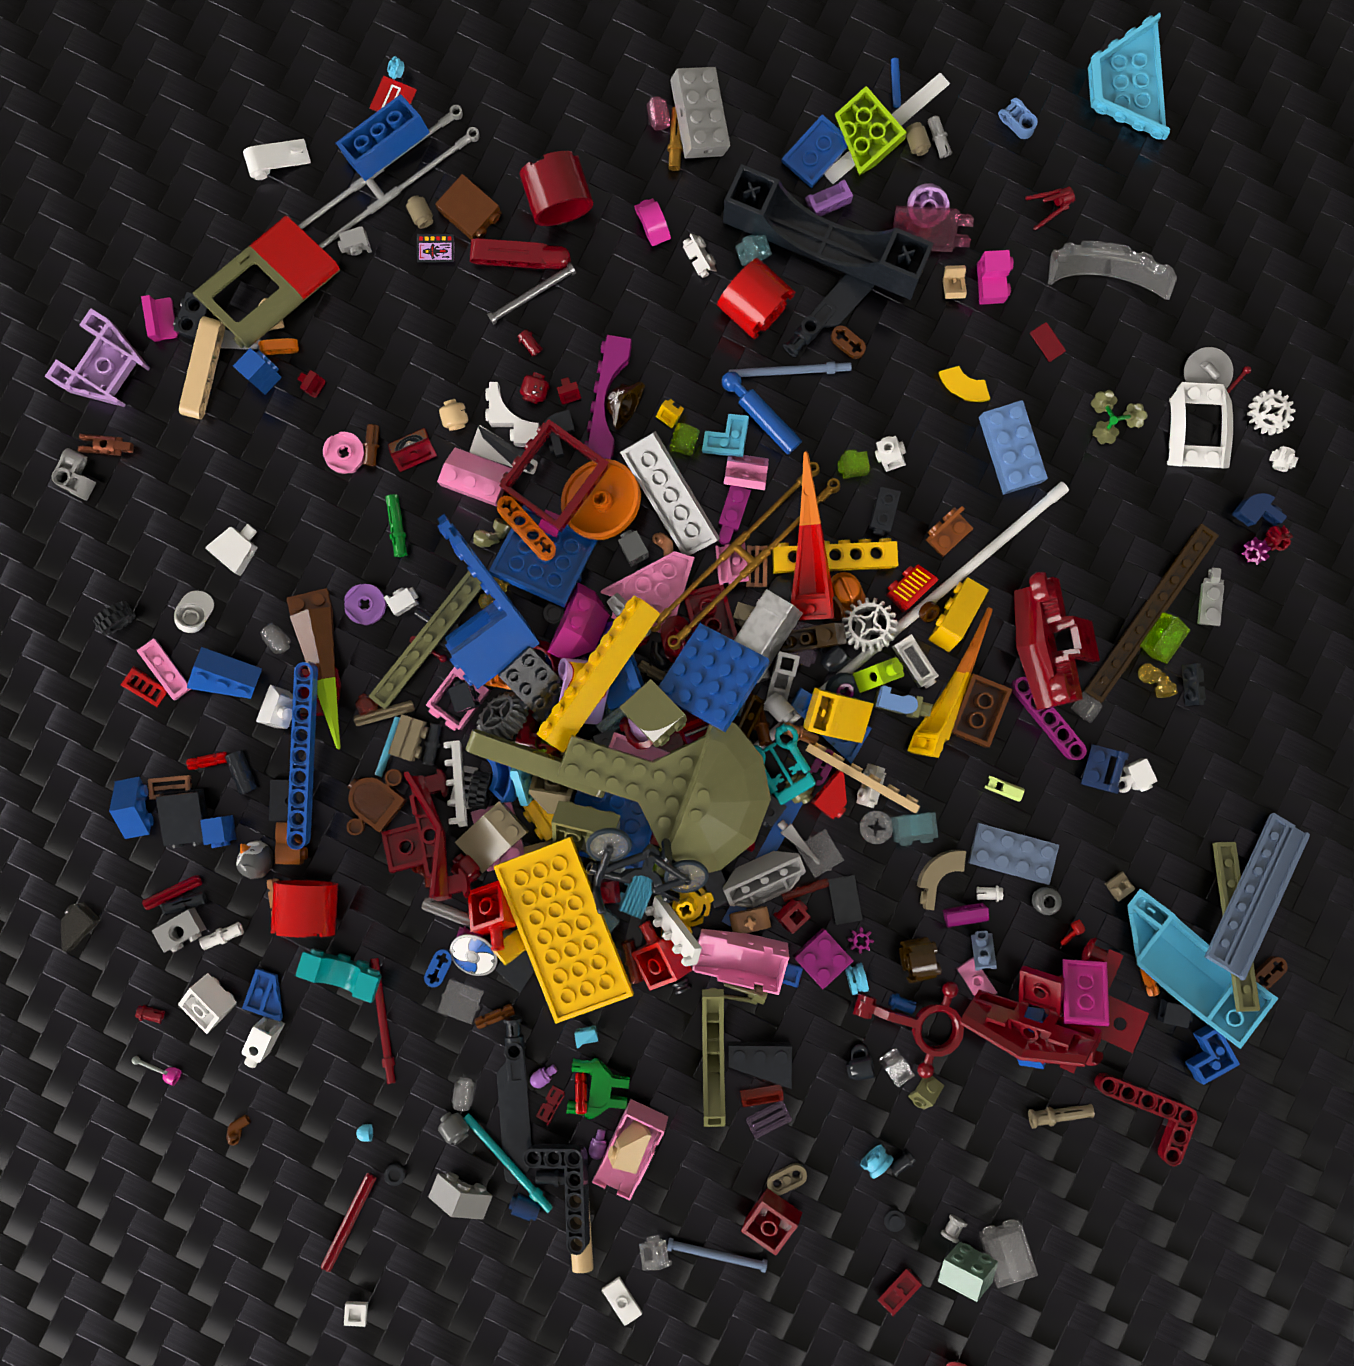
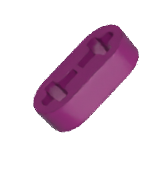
M826 749V751H825L826 753H827V752L830 753L831 756H832L833 753H834V752H833L832 750H830V749ZM817 757L809 771L812 774V772L816 773L819 768L822 769L820 772L822 779L816 780L815 786L825 782L833 767L828 763H825L824 767L821 766L823 760Z

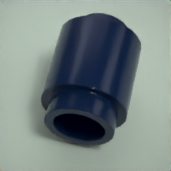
M518 1193L516 1197L512 1196L508 1209H511V1214L528 1221L530 1219L535 1221L541 1206L530 1197Z

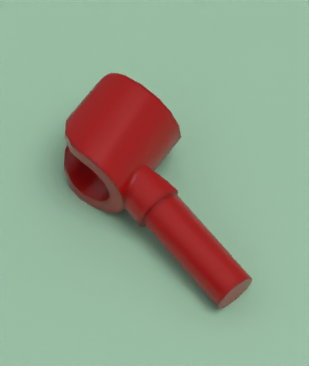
M1081 920L1071 923L1073 931L1061 941L1063 945L1085 931Z

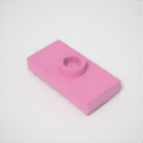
M974 957L956 968L974 996L979 989L997 994V991L983 970L975 971Z

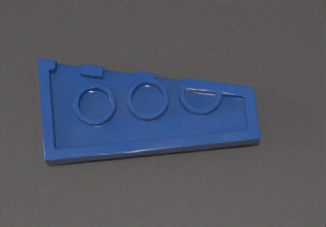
M800 688L791 705L805 719L812 694ZM867 726L862 743L825 735L821 736L852 764L872 728Z

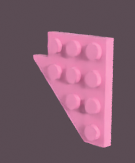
M674 551L601 590V594L612 597L618 593L626 601L630 600L634 595L661 613L683 594L694 557ZM680 604L672 611L669 617L677 616ZM612 613L611 618L616 619L617 617Z

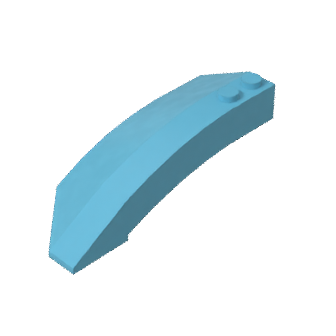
M1139 889L1127 905L1137 965L1185 1007L1241 1049L1278 998L1256 982L1260 1011L1236 1012L1231 973L1204 957L1209 944L1187 927L1174 913L1142 889Z

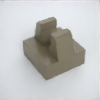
M1120 872L1105 883L1117 901H1120L1135 890L1124 872Z

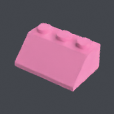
M454 448L445 461L437 482L445 488L497 506L498 500L504 493L499 486L501 484L500 481L503 478V474L505 472L509 473L512 468Z

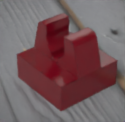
M311 370L308 375L301 372L297 379L302 382L300 388L314 398L318 396L326 382Z
M569 377L561 379L562 386L557 387L562 405L582 399L577 382L570 383Z

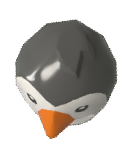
M261 841L249 842L247 845L240 844V854L236 862L238 871L250 879L265 877L272 869L274 861L273 851L267 844Z

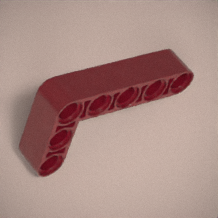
M1099 1073L1095 1077L1094 1083L1097 1089L1105 1095L1169 1119L1158 1147V1155L1170 1166L1179 1165L1183 1160L1198 1116L1196 1111L1178 1100L1111 1074ZM1109 1079L1110 1085L1104 1089L1103 1082ZM1126 1087H1129V1088H1130L1129 1094L1126 1095V1096H1123V1095H1122L1123 1090H1124ZM1145 1095H1149L1148 1102L1142 1104V1098ZM1168 1102V1109L1162 1111L1163 1104ZM1188 1110V1116L1182 1119V1113ZM1181 1130V1135L1178 1138H1174L1175 1132ZM1170 1150H1174L1173 1156L1167 1158V1153Z

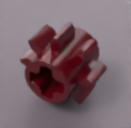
M1285 525L1282 527L1273 526L1267 531V537L1264 540H1266L1267 545L1271 547L1272 551L1275 549L1284 550L1289 547L1290 539L1293 538V535Z

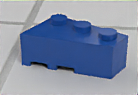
M249 348L233 365L265 395L281 378L277 373L279 368L260 350L255 352Z
M201 647L187 688L251 699L262 668Z

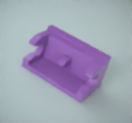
M842 180L821 192L805 197V201L810 211L823 216L850 204L853 194L846 181Z

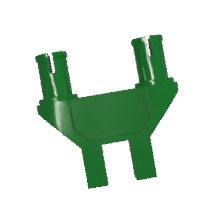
M573 1058L572 1072L590 1073V1076H592L589 1101H587V1113L578 1115H585V1118L591 1120L609 1107L626 1109L628 1097L611 1095L612 1087L629 1089L630 1077L614 1075L599 1058H594L592 1061ZM568 1100L567 1114H576L575 1101Z

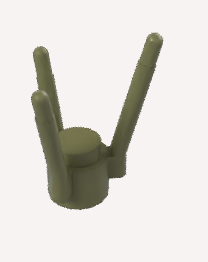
M723 983L725 987L748 994V997L724 994V999L749 1002L755 1005L760 1003L763 1005L768 995V992H763L762 985L755 984L754 989H746L737 985Z

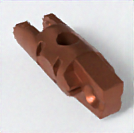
M79 435V438L84 441H93V447L78 446V452L121 456V452L133 453L134 445L130 442H123L121 437Z

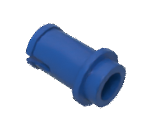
M896 993L895 995L891 994L888 1006L893 1010L896 1008L912 1015L916 1008V1002L902 998Z

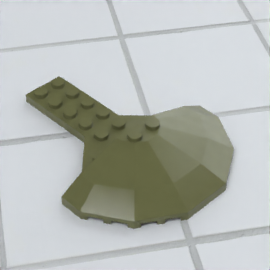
M733 721L726 732L709 724L706 734L699 737L698 740L688 745L685 744L653 761L571 735L557 774L558 777L638 802L661 850V842L664 838H667L671 842L672 859L674 861H698L707 868L708 873L721 870L755 842L771 800L763 757ZM657 865L655 871L664 876L665 870ZM683 865V867L690 869L689 877L704 874L703 870L699 867Z

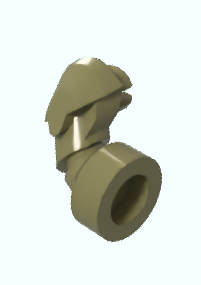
M495 518L492 526L495 532L492 533L486 530L475 531L473 534L474 544L479 547H491L493 544L500 543V540L508 535L511 526L504 519Z

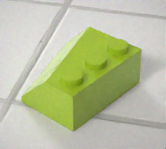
M867 86L835 114L859 175L875 167L906 138L904 128Z

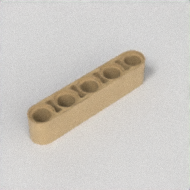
M205 316L200 319L179 405V413L181 415L200 420L205 415L225 333V325L220 320Z

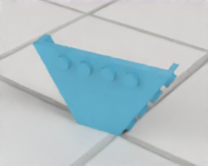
M1159 13L1154 17L1151 15L1146 18L1137 29L1136 27L1131 28L1122 39L1119 40L1117 38L1112 41L1103 52L1101 50L1096 52L1091 57L1088 76L1091 108L1095 109L1097 113L1107 114L1117 122H1125L1132 125L1135 130L1150 133L1155 139L1166 140L1170 133V128L1166 126L1158 31V21L1161 17Z

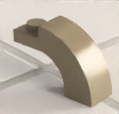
M949 850L933 857L924 866L917 882L918 887L925 888V891H922L920 896V904H923L924 909L934 910L937 886L943 876L954 871L964 872L966 851Z

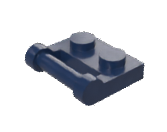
M1092 744L1081 784L1118 794L1121 774L1129 754ZM1116 757L1117 761L1110 785H1107L1105 781L1111 759Z

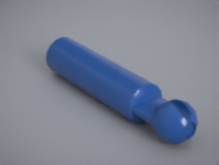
M727 372L722 377L723 388L728 392H735L740 397L738 404L789 455L800 445L802 440L753 389L746 390L741 385L742 381L738 373Z

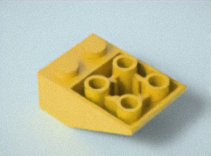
M814 687L803 728L821 735L862 743L874 703Z

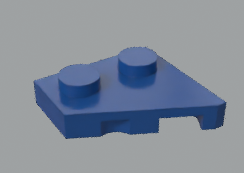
M257 968L242 1009L280 1022L283 1015L278 974Z

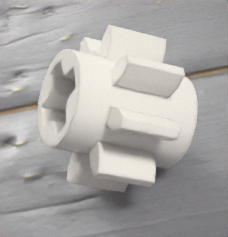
M1282 446L1279 450L1272 451L1269 460L1273 461L1272 467L1274 469L1287 472L1288 469L1296 466L1298 458L1294 457L1295 451L1293 449Z

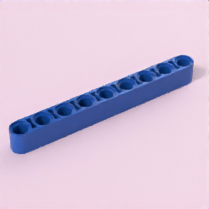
M312 662L299 663L294 670L287 844L295 850L306 846L311 839L318 668ZM304 666L310 668V675L308 677L302 674ZM303 687L309 689V696L307 698H304L301 694ZM302 708L308 710L309 715L307 719L302 718L300 715ZM301 729L307 731L308 736L306 740L301 739L299 736ZM300 750L306 752L307 757L305 761L301 760L298 756ZM299 771L304 772L306 775L304 782L298 779L297 774ZM298 792L304 794V802L297 800L296 795ZM297 813L303 815V823L297 822L295 817ZM296 834H300L302 836V844H299L295 841Z

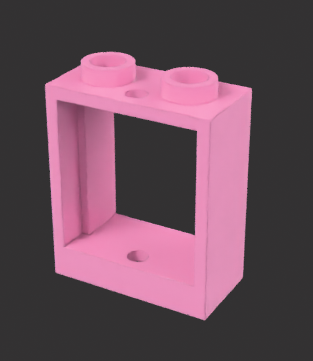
M455 667L426 704L430 708L428 712L436 718L440 716L446 720L445 724L454 731L456 728L462 730L479 708L476 707L468 710L459 722L436 705L457 677L465 680L463 678L465 674L461 668L457 670ZM484 685L479 689L474 686L475 690L480 693L478 699L481 705L491 690Z

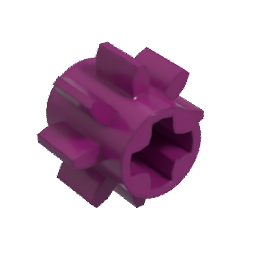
M1255 537L1251 542L1248 541L1244 544L1246 550L1242 555H1245L1248 559L1247 562H1255L1258 565L1262 560L1265 561L1270 557L1267 552L1271 547H1268L1266 540H1258Z
M862 927L857 932L851 930L853 935L847 938L848 941L853 943L850 948L853 950L857 947L859 954L865 948L870 951L868 945L874 942L873 939L868 937L871 932L867 931L864 933ZM858 936L864 937L863 944L857 943L858 940L856 938Z

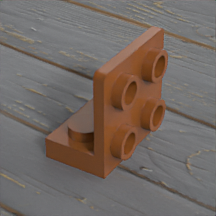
M963 506L959 509L954 507L942 518L945 521L943 524L939 521L927 532L930 536L926 541L942 557L974 529L960 515L965 509Z

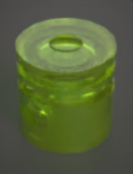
M677 423L673 439L671 440L672 444H670L669 448L685 455H692L700 431L690 425Z

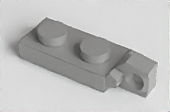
M1220 568L1209 569L1208 578H1204L1203 583H1201L1197 624L1220 626L1224 580H1220Z

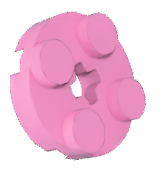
M339 432V434H335L326 440L323 447V456L327 465L332 470L342 474L354 473L364 462L365 446L354 434ZM348 448L349 455L341 458L342 455L339 451Z

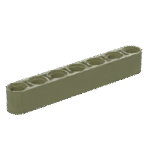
M472 729L466 751L595 797L603 798L605 795L604 791L558 777L557 774L563 760L562 758L478 729Z

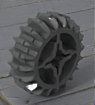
M506 691L504 694L500 693L497 698L493 697V700L483 708V712L479 714L480 719L477 721V729L507 740L513 739V736L518 734L521 728H524L523 724L527 722L526 717L529 715V712L519 703L521 699L514 692L509 693Z

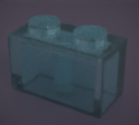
M935 812L891 817L894 841L900 842V846L911 845L913 840L929 843L933 842V838H938Z

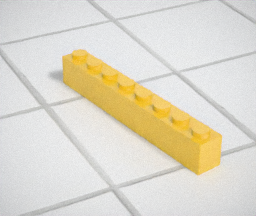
M633 595L625 604L621 614L613 621L610 630L602 637L596 650L590 654L584 667L578 671L575 680L565 690L561 700L553 707L547 720L541 724L537 735L564 753L571 735L576 736L661 613L644 600Z

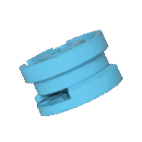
M862 963L856 964L855 967L848 966L845 971L852 995L858 994L859 991L868 992V982Z
M878 1145L868 1152L860 1164L864 1170L870 1172L872 1178L883 1174L893 1162V1157L885 1152L886 1150L882 1145Z

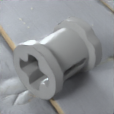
M950 1214V1220L945 1230L941 1231V1234L948 1240L958 1243V1236L963 1227L967 1226V1223L961 1218Z

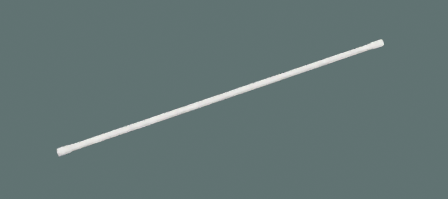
M1063 482L1056 485L1043 499L898 621V625L893 626L897 628V633L892 634L894 638L919 617V610L925 603L929 601L936 603L954 588L959 581L961 582L1045 509L1069 491L1067 485ZM874 647V653H870V648H867L865 653L861 652L838 673H854L879 650L877 647ZM827 682L820 689L825 690ZM795 710L793 712L795 716L789 721L791 724L801 718ZM780 723L769 730L772 741L775 740L776 728L779 727ZM756 741L753 745L759 746V741Z

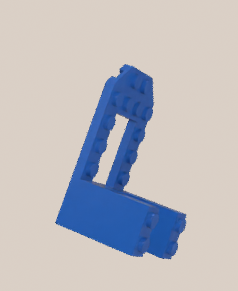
M443 514L437 518L440 523L437 526L446 540L449 539L459 559L466 562L468 565L467 569L474 578L477 577L481 582L480 586L487 595L490 594L495 599L491 604L445 637L447 641L445 646L452 656L450 659L451 663L457 670L459 668L465 673L463 678L470 686L474 684L479 689L498 675L528 646L533 649L540 643L529 624L493 576L490 575L481 560L456 527L450 524L448 517Z

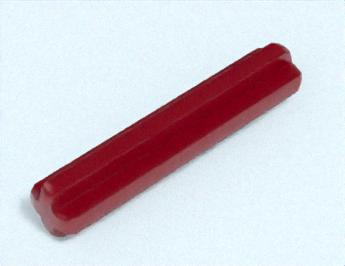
M194 875L144 899L142 904L146 910H150L161 903H165L200 886L202 880L199 875Z

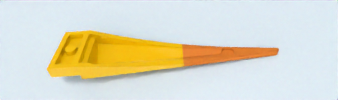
M987 608L955 673L933 705L930 716H926L915 730L907 751L913 754L939 758L944 742L950 738L993 611L992 608Z

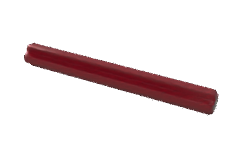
M370 1173L365 1175L321 1264V1269L327 1272L332 1270L376 1181V1176Z

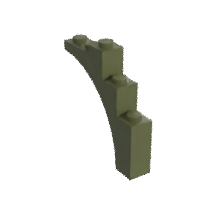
M709 988L702 990L704 1127L725 1126L724 989Z

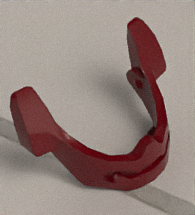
M627 717L622 718L619 727L621 732L625 731L627 742L636 749L644 750L649 748L652 742L650 740L639 741L630 731Z

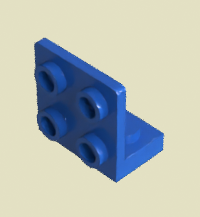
M632 655L609 687L606 702L610 710L620 707L645 685L636 659Z

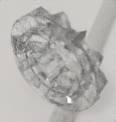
M872 811L861 820L860 833L866 841L872 844H881L891 837L893 823L887 814L881 811ZM878 818L879 826H882L885 830H878L874 836V830L868 827V825H874Z

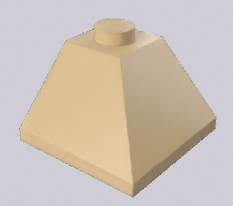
M634 1120L616 1138L614 1146H611L608 1152L612 1168L634 1174L637 1173L651 1138L650 1131L646 1125Z

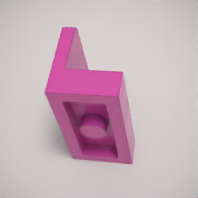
M150 295L141 296L147 336L154 342L177 338L178 334L173 330L175 313L172 299L168 297L154 300Z

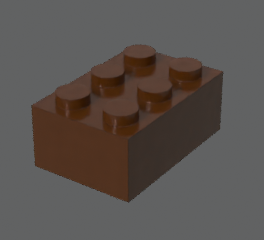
M971 674L951 734L982 747H990L1012 689L976 674Z

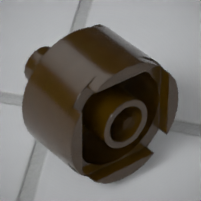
M921 937L900 942L903 945V948H899L903 971H908L909 976L906 977L909 983L933 979L941 974L940 964L936 962L937 946L934 941L930 942L927 937Z

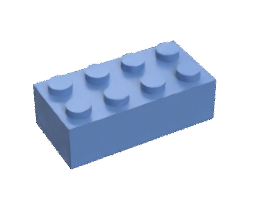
M1023 400L983 412L980 415V424L1003 495L1043 483L1048 479Z

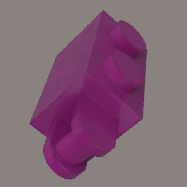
M734 485L730 486L718 523V527L721 528L719 534V542L721 544H728L731 541L733 532H738L751 490Z

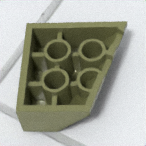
M558 801L551 822L552 843L572 836L577 851H583L589 855L586 849V842L589 836L603 828L620 829V815L612 811L597 810L591 806L576 805L570 801ZM606 833L597 836L591 842L590 848L592 851L600 855L604 845V838L611 836L614 849L611 856H616L620 835Z

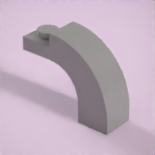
M782 651L778 652L766 700L774 693L782 695L788 700L791 684L796 675L800 659L799 655Z

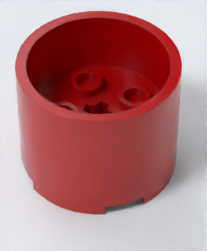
M755 258L728 285L719 298L717 306L749 336L756 339L759 336L758 332L760 330L766 331L785 310L786 300L788 298L791 300L795 295V291L759 258Z
M282 880L273 882L271 933H276L277 936L302 938L317 936V934H320V937L335 935L338 883L315 880Z

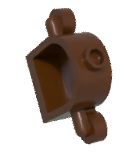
M389 770L385 775V780L377 777L363 778L361 780L355 778L349 784V805L358 816V818L351 819L347 823V831L351 835L361 834L365 829V822L379 833L383 832L408 801L407 797L393 787L403 781V774L400 770Z

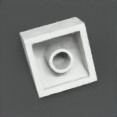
M207 973L189 988L178 1005L208 1034L232 1010L237 1002L231 993L226 992L220 986L216 978L211 977Z

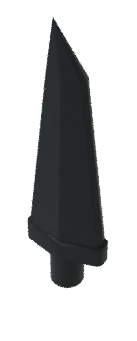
M478 425L482 438L511 465L518 455L521 456L524 453ZM529 462L525 469L531 472L534 465Z

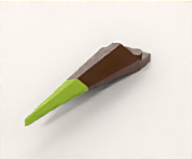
M326 588L287 597L290 619L305 661L314 663L318 668L317 695L335 746L340 750L333 609L329 590Z

